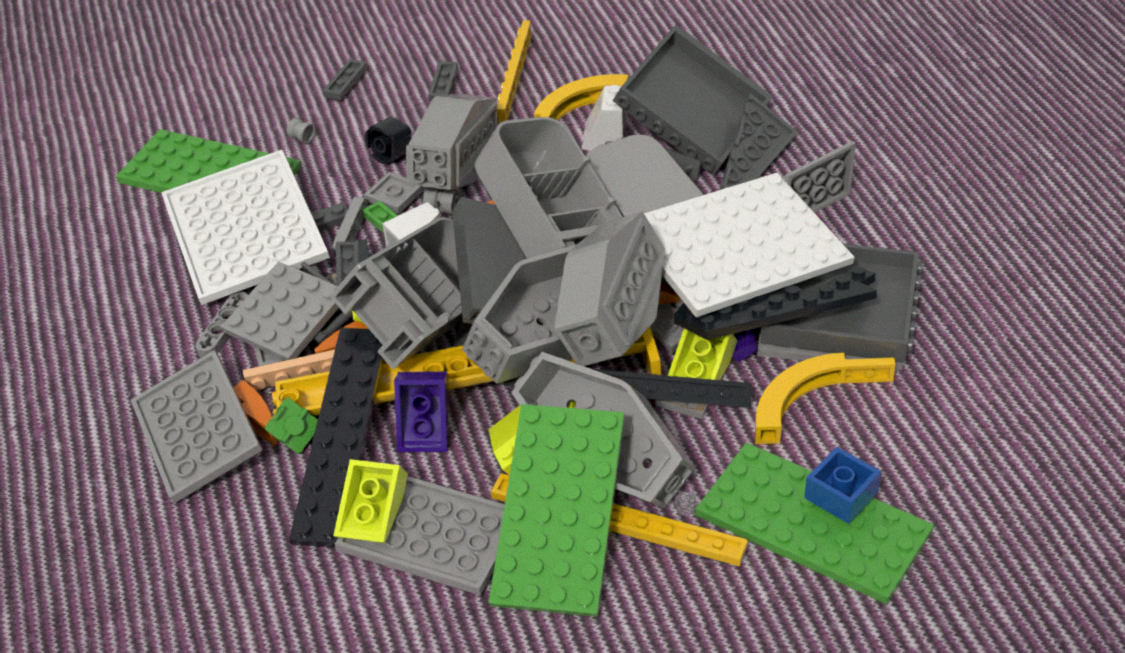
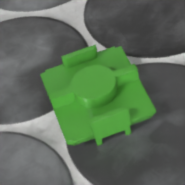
M287 397L280 407L277 408L272 418L269 419L265 430L299 454L315 434L318 420L309 414L308 410L300 407Z

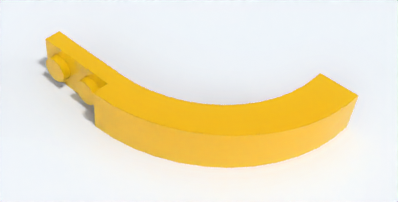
M597 75L561 86L541 101L534 112V118L550 117L559 120L576 108L596 103L604 86H622L628 80V75Z
M832 353L809 358L789 367L768 385L759 400L755 421V444L780 443L781 421L785 412L798 398L812 390L843 383L893 382L896 366L895 359H845L844 353Z

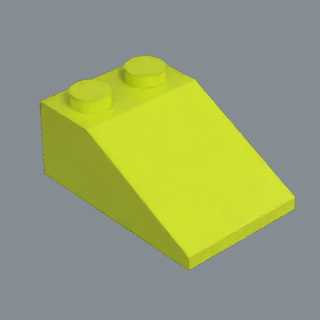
M684 329L668 376L721 380L731 362L737 339L734 334L706 340Z
M520 405L488 429L493 453L502 470L510 475L521 409Z
M350 459L333 536L385 543L403 500L408 473L400 465Z

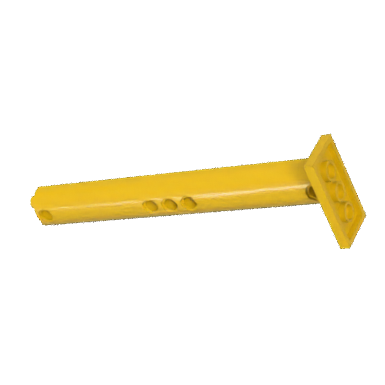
M649 327L622 356L641 353L647 374L661 375L660 358L651 328ZM463 346L416 354L395 369H392L386 361H383L374 404L395 400L394 379L398 372L448 371V390L492 382L493 380L486 376L473 360L467 357L462 350ZM573 358L570 359V360H567V361H570V362H573V363L576 364V362L574 361ZM330 371L276 381V392H272L274 406L280 407L284 399L289 397L300 407L308 410L307 412L312 416L319 415Z

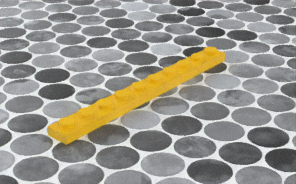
M502 473L499 475L491 490L492 499L505 502L510 475ZM613 503L610 531L732 565H741L748 547V539Z

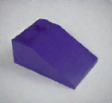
M448 371L398 372L394 379L397 452H447Z

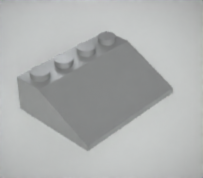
M852 141L787 173L783 180L814 213L850 195L856 143Z

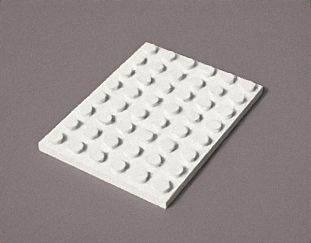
M282 150L161 192L201 305L256 286L278 261L299 270L302 268L301 264L303 262L311 265L330 258Z
M778 173L644 213L665 248L662 276L695 317L851 265L855 258Z

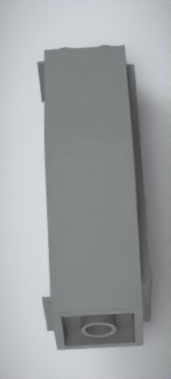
M466 94L435 96L409 145H406V176L409 179V185L453 190L474 183L478 176L475 169V161L497 127V98Z
M643 211L601 224L570 250L565 258L554 330L578 365L586 366L622 356L655 321L665 248Z
M576 245L524 259L515 264L474 320L462 350L496 384L525 375L530 368L531 361L540 355L541 352L564 360L572 359V356L555 332L554 325L565 258L568 252ZM536 321H540L544 325H539Z
M541 352L540 355L531 361L530 368L526 374L521 376L514 385L515 388L511 393L520 406L521 404L569 408V402L575 400V408L624 412L625 419L615 486L616 491L665 509L696 468L645 396L621 379ZM647 459L652 460L650 468L644 467V461Z

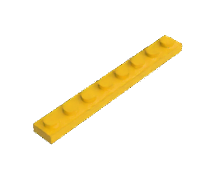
M523 20L521 28H518V38H515L514 41L515 49L511 51L508 71H505V82H502L501 93L498 94V125L509 118L532 37L530 20Z

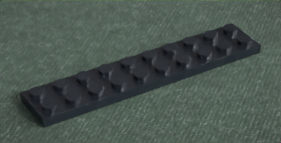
M340 327L289 536L291 545L335 548V542L339 538L333 535L350 459L362 460L384 360L377 352L383 345L369 329Z

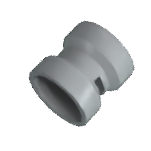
M293 118L288 123L287 135L294 139L298 138L301 142L309 143L314 138L315 127L310 123H304L303 120Z

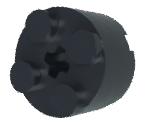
M389 116L367 129L365 132L367 149L371 148L374 153L372 157L377 162L384 165L392 163L406 155V145H409L411 140V128L397 118Z

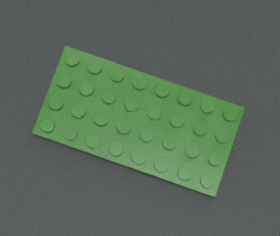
M159 129L116 175L118 183L161 193L271 153ZM286 157L295 176L302 167L301 160Z
M521 404L489 597V605L491 607L598 617L625 419L624 412Z
M746 442L695 508V515L887 605L932 534L934 524L875 498L848 524L804 498L806 477L812 472L811 470Z

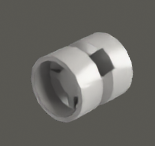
M426 187L423 204L428 202L434 208H437L439 211L441 210L443 214L452 215L453 209L461 198V190L459 188L446 190Z

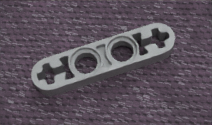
M365 197L353 198L333 242L332 251L334 257H336V242H354L364 220L362 209L367 207V199Z
M239 291L231 294L196 342V349L200 358L213 350L218 354L231 335L224 332L220 334L213 333L222 330L221 326L227 320L224 318L230 316L248 296L247 293Z

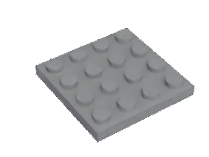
M278 261L223 323L221 328L224 333L284 361L295 359L339 308L330 297L338 286Z

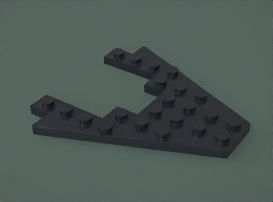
M856 266L810 293L791 285L776 294L769 292L695 317L686 304L683 303L673 315L674 324L709 340L877 298V289L868 285L875 282V273L866 270L864 267Z

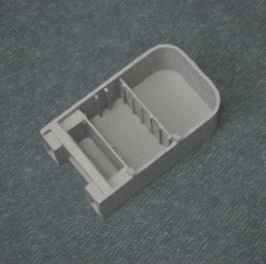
M535 117L501 122L475 161V169L527 259L579 244L601 224L622 217L615 205L616 199L609 196L591 167L590 157L583 154L566 126L550 117Z
M637 134L623 139L618 138L609 144L598 145L586 154V156L590 157V165L609 196L616 199L615 205L622 217L640 211L647 213L703 195L664 147L650 136ZM661 275V282L667 283L666 279Z
M437 218L360 262L330 295L331 299L344 314L353 310L383 346L377 352L392 369L398 367L463 321L453 220L450 218Z

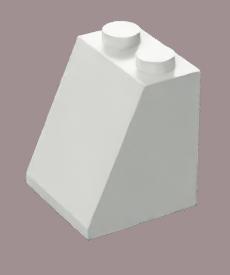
M604 86L586 121L582 150H593L598 145H605L607 141L614 142L618 138H625L626 111L613 102L621 86Z
M426 202L384 222L383 229L386 247L431 221L442 217L440 211Z

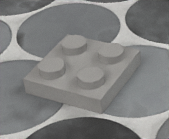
M388 172L364 194V197L368 203L374 204L381 201L394 213L400 214L424 189L423 186L409 185V179Z

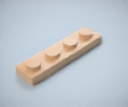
M335 350L243 370L245 382L258 391L276 386V381L328 372L331 368Z

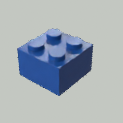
M836 447L806 477L804 498L849 524L879 492L881 471Z

